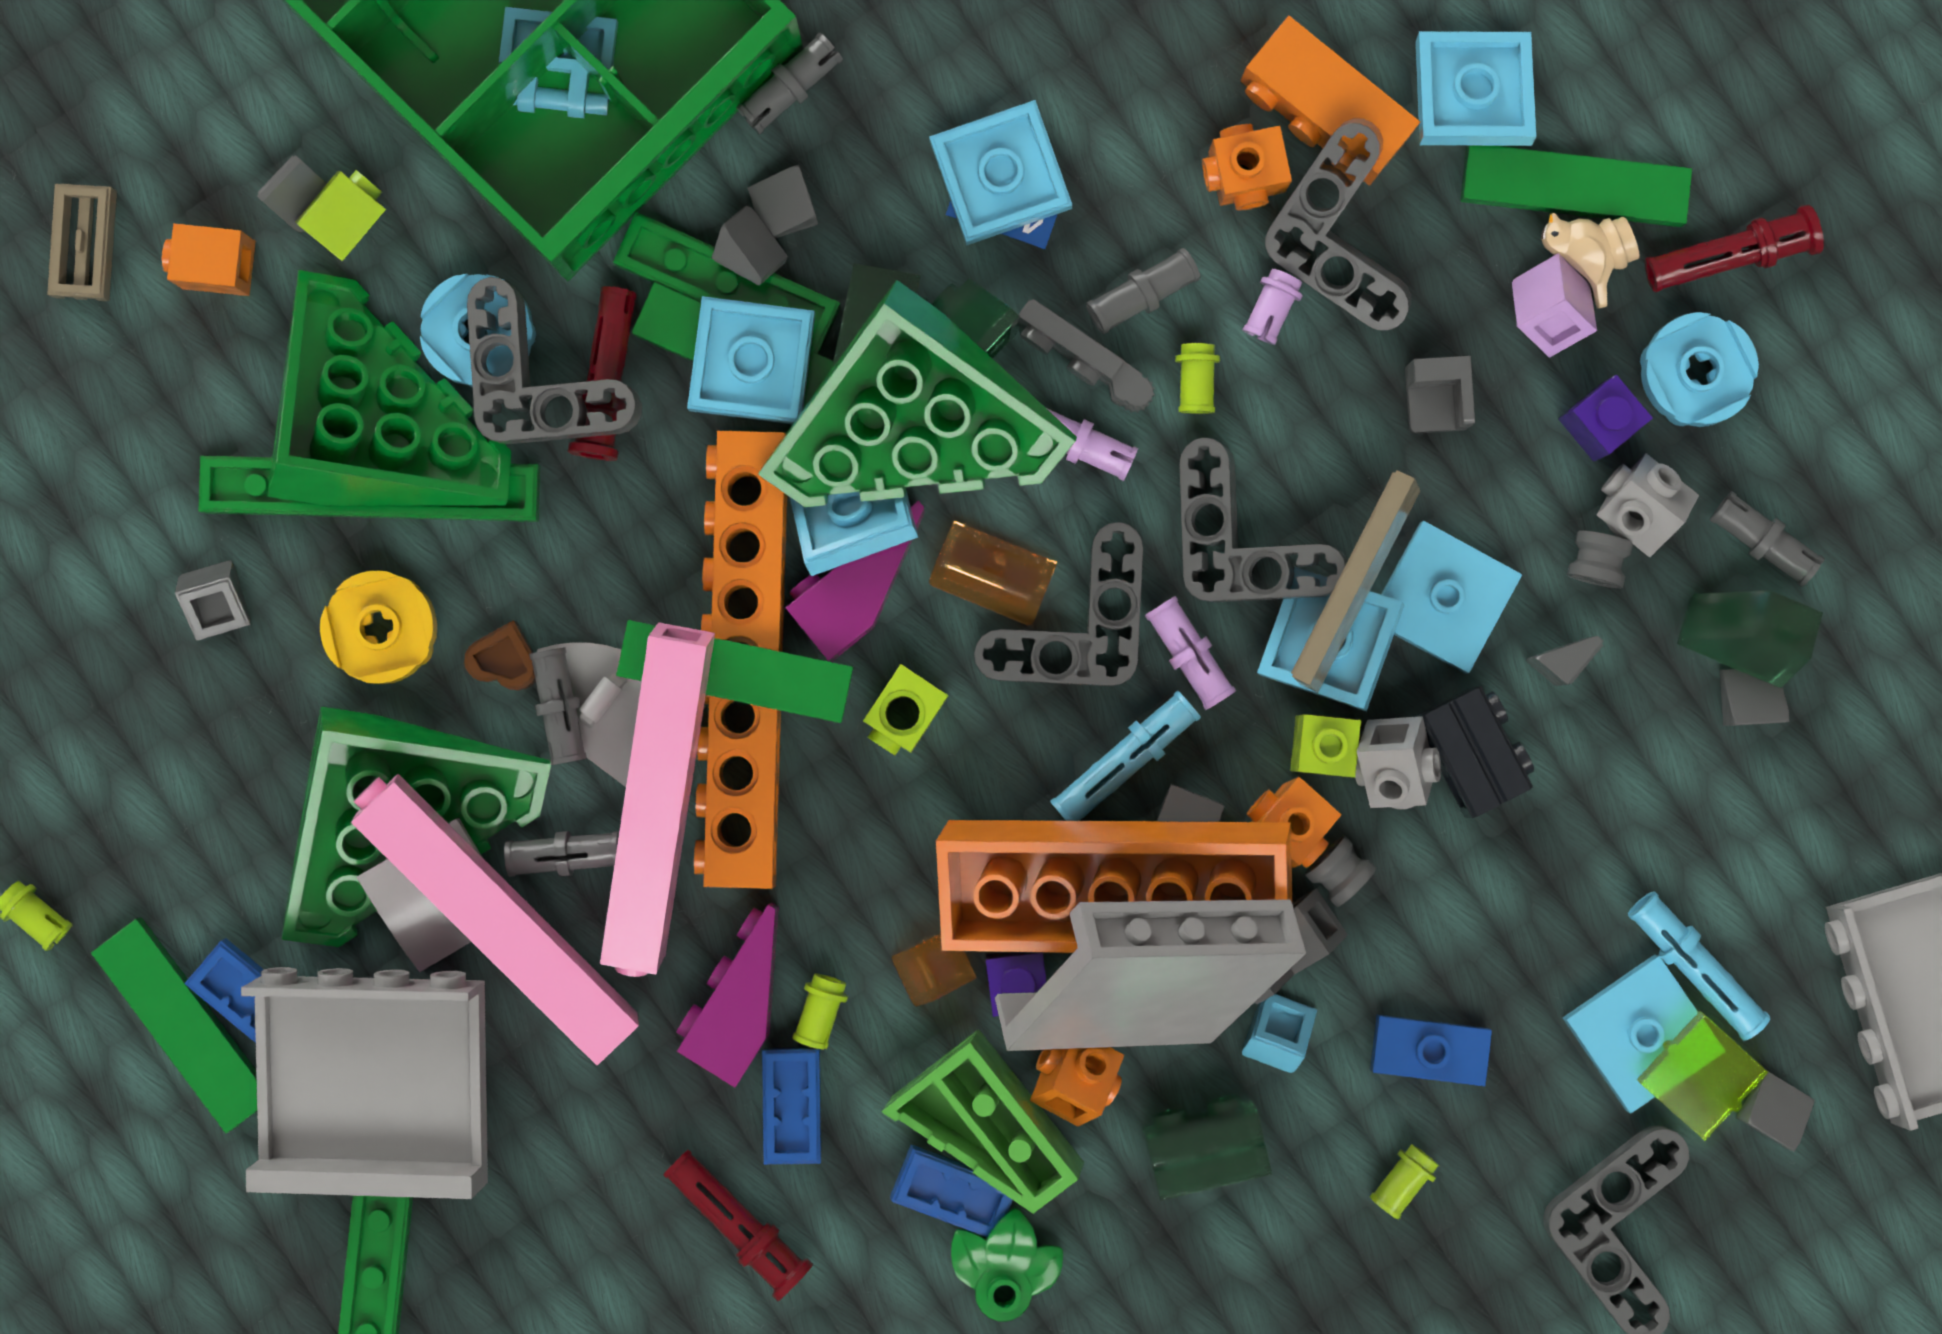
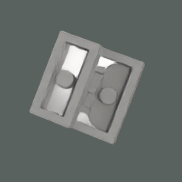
M457 818L448 823L481 856L461 820ZM388 859L357 876L381 918L419 972L471 942Z

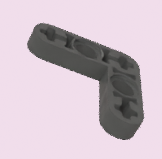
M1351 119L1344 122L1333 133L1266 234L1265 247L1269 256L1277 264L1369 327L1376 330H1390L1398 327L1405 320L1411 307V293L1408 286L1400 278L1330 231V228L1373 168L1383 150L1382 135L1372 122L1365 119ZM1358 133H1362L1368 138L1364 147L1370 152V156L1366 157L1359 154L1355 157L1345 173L1356 176L1354 182H1350L1340 169L1325 165L1324 161L1329 157L1336 166L1348 147L1341 140L1343 135L1353 139ZM1318 178L1332 180L1339 190L1338 203L1330 208L1315 206L1308 195L1310 183ZM1294 226L1300 228L1304 232L1300 238L1301 243L1312 251L1315 250L1319 241L1328 247L1319 254L1312 269H1310L1304 263L1311 254L1297 246L1291 252L1281 247L1285 238L1279 233L1280 229L1290 232ZM1334 256L1347 259L1354 269L1353 280L1343 286L1330 283L1323 273L1325 261ZM1365 273L1373 277L1366 287L1370 291L1382 296L1389 290L1396 295L1393 305L1399 310L1397 313L1389 309L1383 315L1376 313L1373 309L1377 301L1365 291L1362 292L1358 301L1350 296L1358 289Z
M495 277L482 279L472 287L468 294L467 313L474 417L477 428L483 436L498 443L518 444L621 434L630 431L637 425L641 418L643 407L640 396L633 388L618 380L607 379L531 387L526 312L523 295L517 287ZM495 291H497L498 295L508 299V306L502 307L498 311L499 327L511 330L510 336L503 334L485 336V330L497 332L495 315L484 310L485 303L493 301ZM501 345L508 346L514 357L510 371L499 377L492 376L486 365L488 354L495 347ZM615 392L617 398L627 403L626 409L617 411V421H613L610 415L602 412L587 413L582 395L587 393L586 402L592 405L610 403L611 393ZM559 396L566 397L572 405V417L566 425L553 428L546 421L545 408L553 398ZM528 399H532L531 406L528 404ZM504 403L507 409L515 412L530 411L532 422L525 419L510 420L506 423V431L503 432L501 426L492 423V415L501 413L502 404ZM588 417L590 425L585 426ZM533 423L535 429L533 431H530Z
M1210 438L1196 439L1188 444L1181 454L1179 465L1183 577L1185 586L1191 595L1199 600L1210 602L1330 596L1348 562L1343 552L1332 546L1322 544L1238 548L1236 474L1233 454L1227 446ZM1209 449L1211 456L1221 460L1220 468L1211 469L1210 482L1212 488L1219 489L1223 487L1222 497L1210 494L1194 497V488L1206 490L1204 473L1194 469L1195 461H1200L1204 458V450ZM1205 505H1216L1223 512V526L1215 535L1203 536L1196 529V514ZM1197 543L1207 546H1217L1225 543V553L1213 551L1214 567L1223 570L1225 573L1223 581L1215 582L1213 592H1209L1208 584L1198 581L1199 572L1208 570V553H1196ZM1298 555L1296 566L1311 567L1318 565L1319 556L1326 555L1328 563L1337 565V575L1328 576L1327 585L1320 587L1318 578L1311 576L1296 577L1300 587L1299 589H1291L1295 573L1290 556ZM1271 557L1277 560L1281 566V579L1272 589L1262 590L1253 582L1252 570L1260 559Z
M1117 522L1104 526L1094 537L1091 547L1087 633L1005 629L990 631L983 635L976 644L974 657L979 671L989 679L1011 682L1115 686L1129 680L1136 671L1139 647L1143 545L1138 532L1128 524ZM1114 533L1122 534L1123 543L1132 545V554L1124 555L1121 560V574L1132 572V583L1120 579H1109L1102 582L1098 580L1099 570L1106 573L1111 572V555L1101 551V544L1109 543ZM1108 589L1122 590L1130 599V610L1125 618L1112 621L1106 619L1100 613L1098 607L1099 597ZM1096 626L1108 630L1130 628L1129 640L1124 637H1118V655L1127 656L1128 663L1127 666L1117 669L1115 677L1106 676V668L1102 665H1096V655L1105 654L1108 645V636L1096 638ZM997 639L1006 640V649L1010 651H1024L1022 639L1034 640L1035 643L1030 655L1033 674H1022L1020 672L1024 661H1008L1005 664L1004 671H994L993 662L983 659L984 649H992ZM1050 642L1063 643L1071 652V665L1062 674L1048 673L1040 664V651L1043 646Z
M1660 1125L1649 1126L1638 1132L1552 1199L1546 1206L1543 1215L1544 1228L1549 1237L1616 1324L1627 1334H1662L1670 1320L1669 1307L1665 1299L1611 1231L1613 1226L1673 1181L1687 1167L1689 1148L1684 1138L1677 1132ZM1654 1140H1658L1663 1144L1671 1142L1672 1146L1667 1151L1671 1159L1668 1164L1663 1165L1655 1160L1642 1169L1644 1173L1650 1176V1179L1645 1183L1640 1174L1626 1164V1161L1631 1157L1640 1165L1650 1159L1654 1154L1650 1144ZM1612 1172H1623L1630 1180L1631 1188L1628 1196L1620 1202L1611 1203L1606 1201L1601 1193L1603 1179ZM1587 1191L1592 1200L1606 1211L1600 1218L1591 1209L1578 1220L1582 1230L1575 1235L1569 1230H1564L1561 1233L1558 1230L1564 1224V1220L1560 1216L1564 1210L1569 1209L1573 1213L1578 1214L1590 1205L1581 1198ZM1603 1252L1616 1253L1621 1262L1618 1276L1609 1282L1596 1281L1591 1271L1593 1260ZM1636 1278L1637 1283L1630 1285L1633 1279ZM1628 1287L1632 1294L1643 1304L1647 1305L1652 1302L1653 1305L1647 1310L1652 1319L1645 1325L1638 1320H1633L1629 1323L1628 1320L1633 1317L1634 1311L1618 1293L1626 1290ZM1616 1295L1613 1302H1611L1610 1296Z

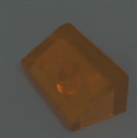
M953 521L934 565L929 583L931 586L1026 625H1031L1034 622L1058 562Z

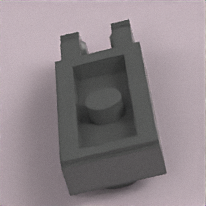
M1028 300L1016 321V324L1024 329L1020 334L1024 341L1044 354L1048 355L1050 350L1054 349L1069 359L1070 362L1066 368L1087 384L1095 386L1098 380L1106 384L1109 388L1111 401L1119 407L1124 406L1125 411L1129 410L1130 413L1136 411L1138 413L1140 410L1144 411L1145 407L1149 406L1148 402H1152V397L1155 395L1153 390L1155 388L1152 387L1153 382L1148 381V377L1143 378L1141 372L1036 300Z

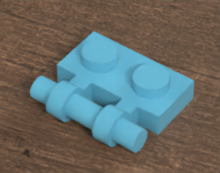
M505 7L499 63L501 64L552 12ZM596 17L586 27L587 31L578 41L609 69L614 63L618 21L617 19ZM564 49V54L561 57H556L546 68L548 71L571 73L569 90L538 87V78L536 77L521 91L513 104L517 105V110L521 112L535 113V108L567 111L568 117L584 119L585 113L607 115L609 100L605 94L588 92L589 72Z

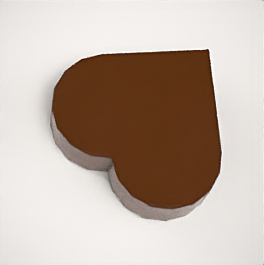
M513 620L475 641L465 653L464 663L466 670L473 678L479 681H498L502 686L510 690L520 691L530 688L536 682L532 660L529 657V654L534 652L517 621Z

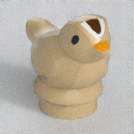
M1552 213L1549 217V223L1544 227L1541 234L1544 247L1551 254L1556 255L1559 253L1590 283L1597 309L1606 307L1608 304L1607 283L1613 269H1624L1627 267V263L1639 259L1638 245L1632 228L1625 217L1613 221L1607 218L1598 225L1589 219H1576L1567 222L1559 219L1555 213Z

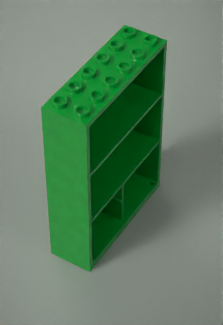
M282 0L567 282L635 215V212H638L738 112L736 106L740 103L742 104L773 76L771 69L778 63L784 66L803 46L796 16L780 0ZM505 7L552 12L501 64L499 63ZM596 17L617 19L618 21L614 63L609 69L578 41L587 31L586 27ZM564 49L589 72L588 92L605 94L609 100L607 115L585 113L584 119L568 117L567 111L535 108V113L521 112L517 110V105L513 104L521 91L536 77L538 78V87L569 90L571 73L548 71L546 68L556 57H561L564 54Z

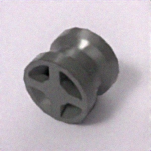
M1577 531L1575 544L1579 551L1577 559L1569 564L1567 576L1598 586L1623 588L1625 575L1621 569L1624 559L1632 553V542L1604 533Z
M1343 835L1333 842L1310 865L1304 875L1312 883H1321L1328 890V899L1336 907H1339L1366 884L1375 873L1377 867L1368 859H1360L1353 852V843Z

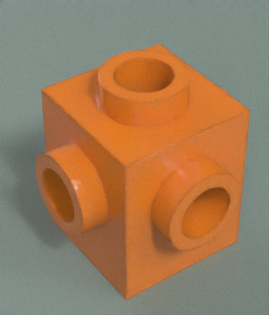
M1241 124L1226 128L1219 132L1220 138L1213 139L1208 152L1209 157L1202 159L1203 176L1207 191H1217L1220 206L1234 203L1238 211L1249 210L1268 204V196L1285 193L1292 182L1280 126L1254 131L1252 124ZM1239 165H1244L1248 167L1249 170H1245L1241 168Z
M1297 777L1282 784L1275 794L1268 789L1255 801L1246 815L1252 819L1251 822H1291L1292 868L1301 864L1307 868L1327 848L1329 842L1323 837L1342 814L1304 780Z
M1111 1047L1042 1050L1036 1063V1069L1041 1073L1030 1101L1079 1127L1101 1116L1104 1108L1116 1097L1122 1083V1077L1118 1075V1071L1124 1054Z

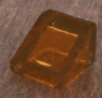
M941 933L892 956L894 966L911 1002L916 1007L933 1002L977 978L964 951H942Z

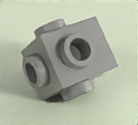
M1645 453L1631 469L1622 464L1608 478L1601 489L1608 496L1597 516L1606 522L1609 529L1615 535L1632 542L1633 545L1648 557H1651L1686 522L1699 495L1684 484L1672 468L1665 464H1659Z
M1423 716L1367 720L1357 749L1355 778L1359 786H1365L1370 808L1392 807L1394 809H1408L1414 806L1426 805L1432 783L1439 782L1441 760L1438 749L1430 748Z

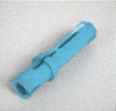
M1178 690L1173 694V697L1144 722L1139 724L1136 720L1128 727L1131 731L1129 735L1100 760L1095 762L1061 794L1050 800L1051 804L1066 821H1080L1148 761L1152 758L1156 761L1165 755L1162 749L1194 721H1198L1201 718Z
M1655 891L1646 894L1636 902L1628 912L1629 918L1634 920L1661 949L1658 955L1667 965L1674 963L1701 992L1703 997L1738 1032L1739 1037L1743 1041L1751 1039L1766 1027L1770 1021V1015L1757 1005L1735 981L1733 976L1699 942L1701 934L1693 926L1685 927L1659 899V895Z

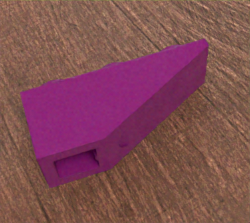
M919 501L911 506L916 529H918L925 513L924 506ZM913 539L838 566L822 579L817 574L814 576L809 575L789 592L794 601L786 609L829 662H833L875 628Z
M773 902L768 904L764 912L755 907L752 909L736 935L745 943L734 960L725 955L723 956L706 985L715 990L703 1009L693 1004L676 1031L677 1034L685 1038L677 1050L678 1053L734 1088L742 1079L770 1033L779 906Z

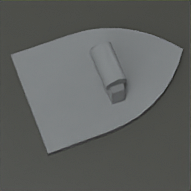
M564 643L537 649V652L566 647L567 653L565 655L573 696L580 697L581 707L576 708L584 752L589 760L626 787L642 681L616 676L621 649L595 643Z

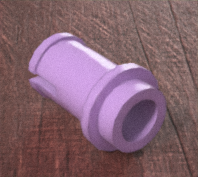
M1272 269L1269 276L1262 277L1260 281L1264 286L1247 324L1244 325L1242 330L1251 336L1257 335V339L1275 345L1276 338L1294 300L1300 301L1303 295L1298 292L1302 281L1285 272Z

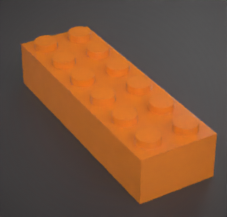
M948 820L936 840L942 951L1074 953L1078 947L1069 913L1079 902L1291 900L1292 902L1291 822Z

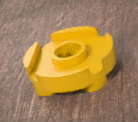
M379 570L356 574L342 582L336 589L337 592L331 597L329 605L325 606L320 619V635L324 650L329 659L338 668L344 670L355 679L373 684L398 682L414 674L420 666L426 664L432 657L433 645L437 638L435 610L428 596L412 580ZM381 612L384 619L393 621V630L387 633V641L380 644L376 636H366L365 626L373 623V613Z

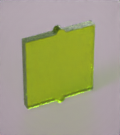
M1699 1011L1673 1041L1667 1040L1663 1043L1664 1050L1637 1078V1081L1703 1140H1706L1732 1111L1738 1112L1741 1110V1101L1765 1077L1768 1071L1704 1013Z

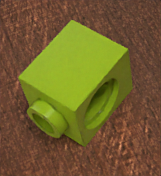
M357 170L349 178L341 171H337L295 223L343 261L386 210L376 201L383 192Z
M900 664L863 720V722L873 727L867 738L895 756L901 747L912 753L949 696ZM900 697L914 700L920 711L917 723L907 730L895 729L887 719L888 706L893 700Z
M1296 715L1290 771L1355 777L1361 720Z

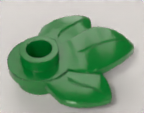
M1014 1208L997 1222L988 1234L987 1240L965 1229L955 1230L951 1242V1259L958 1279L975 1290V1299L981 1312L992 1320L1007 1322L1018 1318L1027 1310L1032 1296L1053 1286L1061 1273L1063 1249L1056 1245L1037 1246L1032 1225L1019 1209ZM1002 1285H1008L1014 1289L1013 1297L1004 1303L996 1301L993 1298L995 1290Z

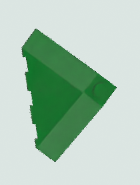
M298 270L274 440L268 497L324 506H505L509 493L511 450L503 443L493 440L487 441L468 420L474 409L445 378L436 385L416 363L420 358L421 351L393 321L384 327L365 307L364 304L368 302L370 295L356 280Z
M896 280L770 455L758 475L803 507L823 506L828 502V495L859 492L861 502L903 498L906 495V487L938 484L940 494L982 490L985 487V479L1018 476L1020 486L1042 484L1076 442L1077 436L944 313Z
M321 706L311 756L283 924L282 940L340 947L357 936L356 924L377 911L357 876L380 864L387 858L351 823L355 814L360 810L354 803L355 799L377 778L382 779L387 784L399 774L447 823L459 818L480 854H483L491 848L488 838L514 821L523 828L540 817L551 768L550 760L380 715Z

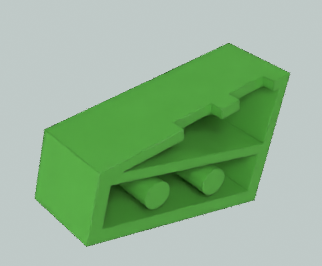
M979 1029L892 1095L881 1111L894 1121L900 1120L927 1138V1143L940 1152L945 1150L972 1168L973 1174L1033 1214L1079 1179L1084 1165L1082 1158L1043 1109L1030 1101L1032 1095Z

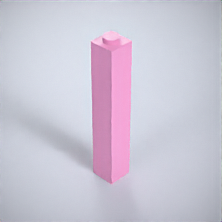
M659 622L648 636L600 960L601 965L615 967L618 973L633 977L645 976L648 973L656 975L666 955L715 633Z
M399 774L387 784L382 779L377 778L355 799L354 803L360 810L355 814L351 823L596 1065H599L639 1027L638 1012Z

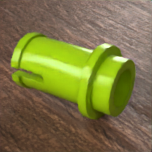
M1207 343L1181 344V355L1175 356V362L1181 363L1179 412L1189 414L1215 413L1214 364L1220 362V356L1215 355V345Z
M17 881L0 897V911L2 912L0 918L5 922L11 919L42 945L45 951H49L55 945L53 942L57 944L72 927V923L61 917L34 894L37 888L33 884L25 886L22 882Z
M815 973L812 982L805 983L804 989L808 991V995L796 1032L793 1034V1040L817 1049L824 1050L828 1048V1041L840 1003H845L848 1000V995L844 993L845 982L831 976Z
M1411 1144L1406 1152L1400 1149L1397 1155L1401 1159L1377 1190L1369 1196L1379 1207L1398 1220L1402 1216L1401 1213L1426 1181L1434 1182L1437 1178L1433 1173L1439 1164L1414 1144Z

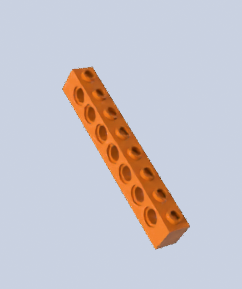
M717 431V445H707L706 477L707 479H716L715 501H706L704 512L705 535H714L713 558L704 557L702 577L703 591L712 592V614H702L701 630L715 633V638L783 652L787 495L759 476L758 473L786 433ZM743 477H753L761 483V494L758 500L747 506L734 503L731 496L734 483ZM740 533H753L758 537L760 543L759 552L756 557L749 562L743 563L733 560L730 555V544L733 538ZM741 588L753 590L758 598V607L755 613L746 619L734 618L728 609L730 596ZM706 695L704 704H709L708 727H701L697 755L698 761H707V784L698 783L696 789V817L705 818V840H696L694 873L704 874L703 887L773 889L776 887L781 711L750 704L755 714L752 726L745 732L735 733L728 728L725 722V711L735 701ZM736 756L745 758L753 769V777L750 784L741 790L728 786L723 777L725 764ZM732 813L743 815L751 825V836L742 846L731 845L722 836V823Z

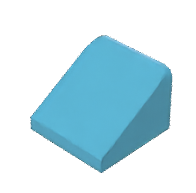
M1277 994L1259 1003L1243 1045L1242 1055L1289 1073L1295 1072L1305 1058L1317 1009Z

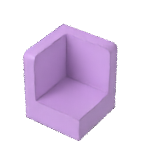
M1559 253L1513 280L1512 289L1517 327L1549 358L1597 331L1591 287Z

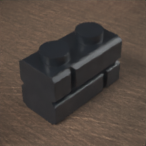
M1482 686L1472 687L1415 716H1423L1430 748H1437L1439 751L1441 773L1464 818L1478 817L1533 788L1527 776L1534 772L1533 763L1520 742L1511 745L1502 727V724L1508 722V716L1500 699L1493 691L1485 694Z

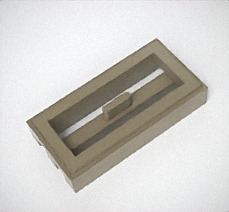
M55 184L47 295L60 299L72 297L77 300H87V298L98 301H110L117 191L112 187ZM72 197L79 198L78 224L75 239L73 285L66 284L71 204ZM94 199H98L92 286H88Z

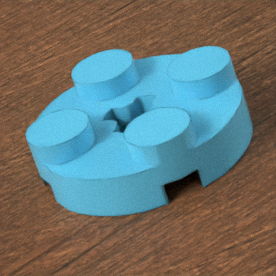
M462 274L448 278L430 293L421 312L422 324L420 329L422 337L420 336V341L426 358L437 371L456 383L469 385L470 387H472L470 344L466 343L463 339L469 332L464 325L468 319L467 300L468 294L477 282L488 277L499 278L486 274L487 276L481 274L470 276ZM497 291L494 292L493 301L485 303L484 310L495 315L497 332L487 330L489 335L503 334L510 336L511 330L499 327L498 311L500 308L508 306V299L498 295ZM524 300L529 356L531 346L535 342L536 331L531 311ZM501 345L492 349L488 354L486 365L492 376L499 377L510 371L514 360L510 348Z
M1701 312L1683 315L1659 329L1654 334L1649 345L1643 350L1640 358L1642 367L1641 380L1646 396L1654 408L1666 416L1669 422L1674 425L1697 427L1714 425L1735 415L1749 400L1754 379L1758 375V356L1746 332L1730 320L1725 322L1718 317L1709 316L1710 314ZM1695 355L1699 362L1709 360L1712 364L1713 370L1706 374L1707 385H1701L1697 379L1690 380L1687 376L1686 370L1690 367L1688 360L1690 356Z

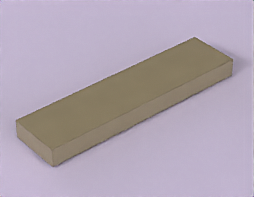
M1397 470L1395 473H1392L1291 672L1293 674L1292 677L1300 685L1316 693L1319 692L1421 491L1415 478Z

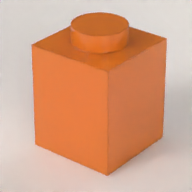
M173 223L172 239H166L163 245L162 267L164 272L168 273L167 280L185 290L250 296L256 241L241 230Z

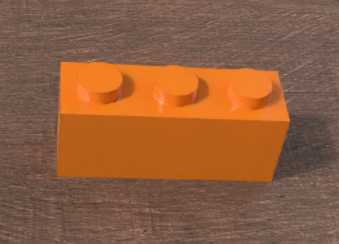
M1289 15L1246 66L1241 78V82L1247 86L1245 93L1249 99L1267 112H1270L1273 108L1290 121L1288 125L1290 131L1300 141L1310 147L1318 144L1324 148L1333 133L1348 120L1365 119L1372 122L1382 135L1383 150L1379 159L1364 179V182L1369 186L1420 124L1417 118ZM1358 133L1353 139L1343 135L1341 140L1348 147L1336 166L1334 165L1335 168L1340 169L1353 182L1356 176L1345 173V171L1357 155L1370 156V152L1364 147L1368 138L1362 133Z

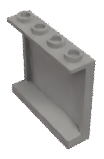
M1942 873L1826 907L1830 922L1825 923V934L1834 954L1840 955L1846 976L1842 977L1841 986L1848 1005L1853 1010L1857 1009L1863 1031L1858 1032V1043L1867 1063L1873 1064L1879 1081V1086L1874 1088L1878 1108L1885 1119H1890L1892 1124L1910 1131L1918 1129L1917 1120L1942 1113Z
M1291 900L1079 902L1069 913L1078 947L1076 951L1037 993L997 994L995 997L1006 1050L1212 1043L1306 954Z
M276 967L262 970L259 978L241 987V996H255L259 1160L246 1169V1192L472 1199L488 1183L485 981L466 980V973L460 971L432 973L430 979H409V972L405 970H383L375 972L374 978H353V970L336 968L321 970L317 973L318 977L297 976V969Z

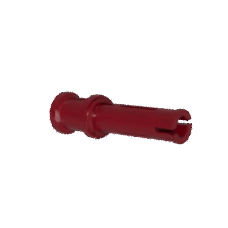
M1807 204L1800 206L1797 209V213L1768 222L1764 218L1751 221V224L1747 225L1746 231L1702 242L1660 256L1645 258L1646 276L1652 291L1658 292L1667 287L1710 277L1714 274L1753 263L1759 268H1770L1775 266L1777 260L1802 252H1807L1811 256L1821 253L1824 247L1823 231L1816 211L1811 205ZM1790 234H1794V235L1791 236V237H1787V238H1784V239H1780V240H1779V238H1781V237H1783V236H1787V235H1790ZM1748 246V249L1741 251L1743 247ZM1723 253L1721 257L1684 267L1687 263Z
M601 287L599 311L595 325L587 381L607 379L622 381L632 313L637 296L635 292L619 287ZM615 392L611 393L610 403L592 405L586 402L587 393L582 395L587 413L602 412L610 415L613 421H617V411L626 409V404L623 400L616 397ZM588 417L585 426L590 425ZM616 434L575 438V441L568 444L567 452L589 459L617 461L619 451L614 448Z
M689 1149L663 1174L739 1250L736 1254L739 1258L738 1262L743 1267L750 1265L774 1289L772 1296L777 1302L814 1265L808 1258L801 1260L778 1237L780 1230L774 1224L771 1226L767 1222L763 1226L692 1155ZM696 1183H701L733 1216V1219L729 1220L696 1187ZM739 1225H742L753 1236L750 1240L738 1229ZM767 1252L785 1268V1273H782L766 1257Z

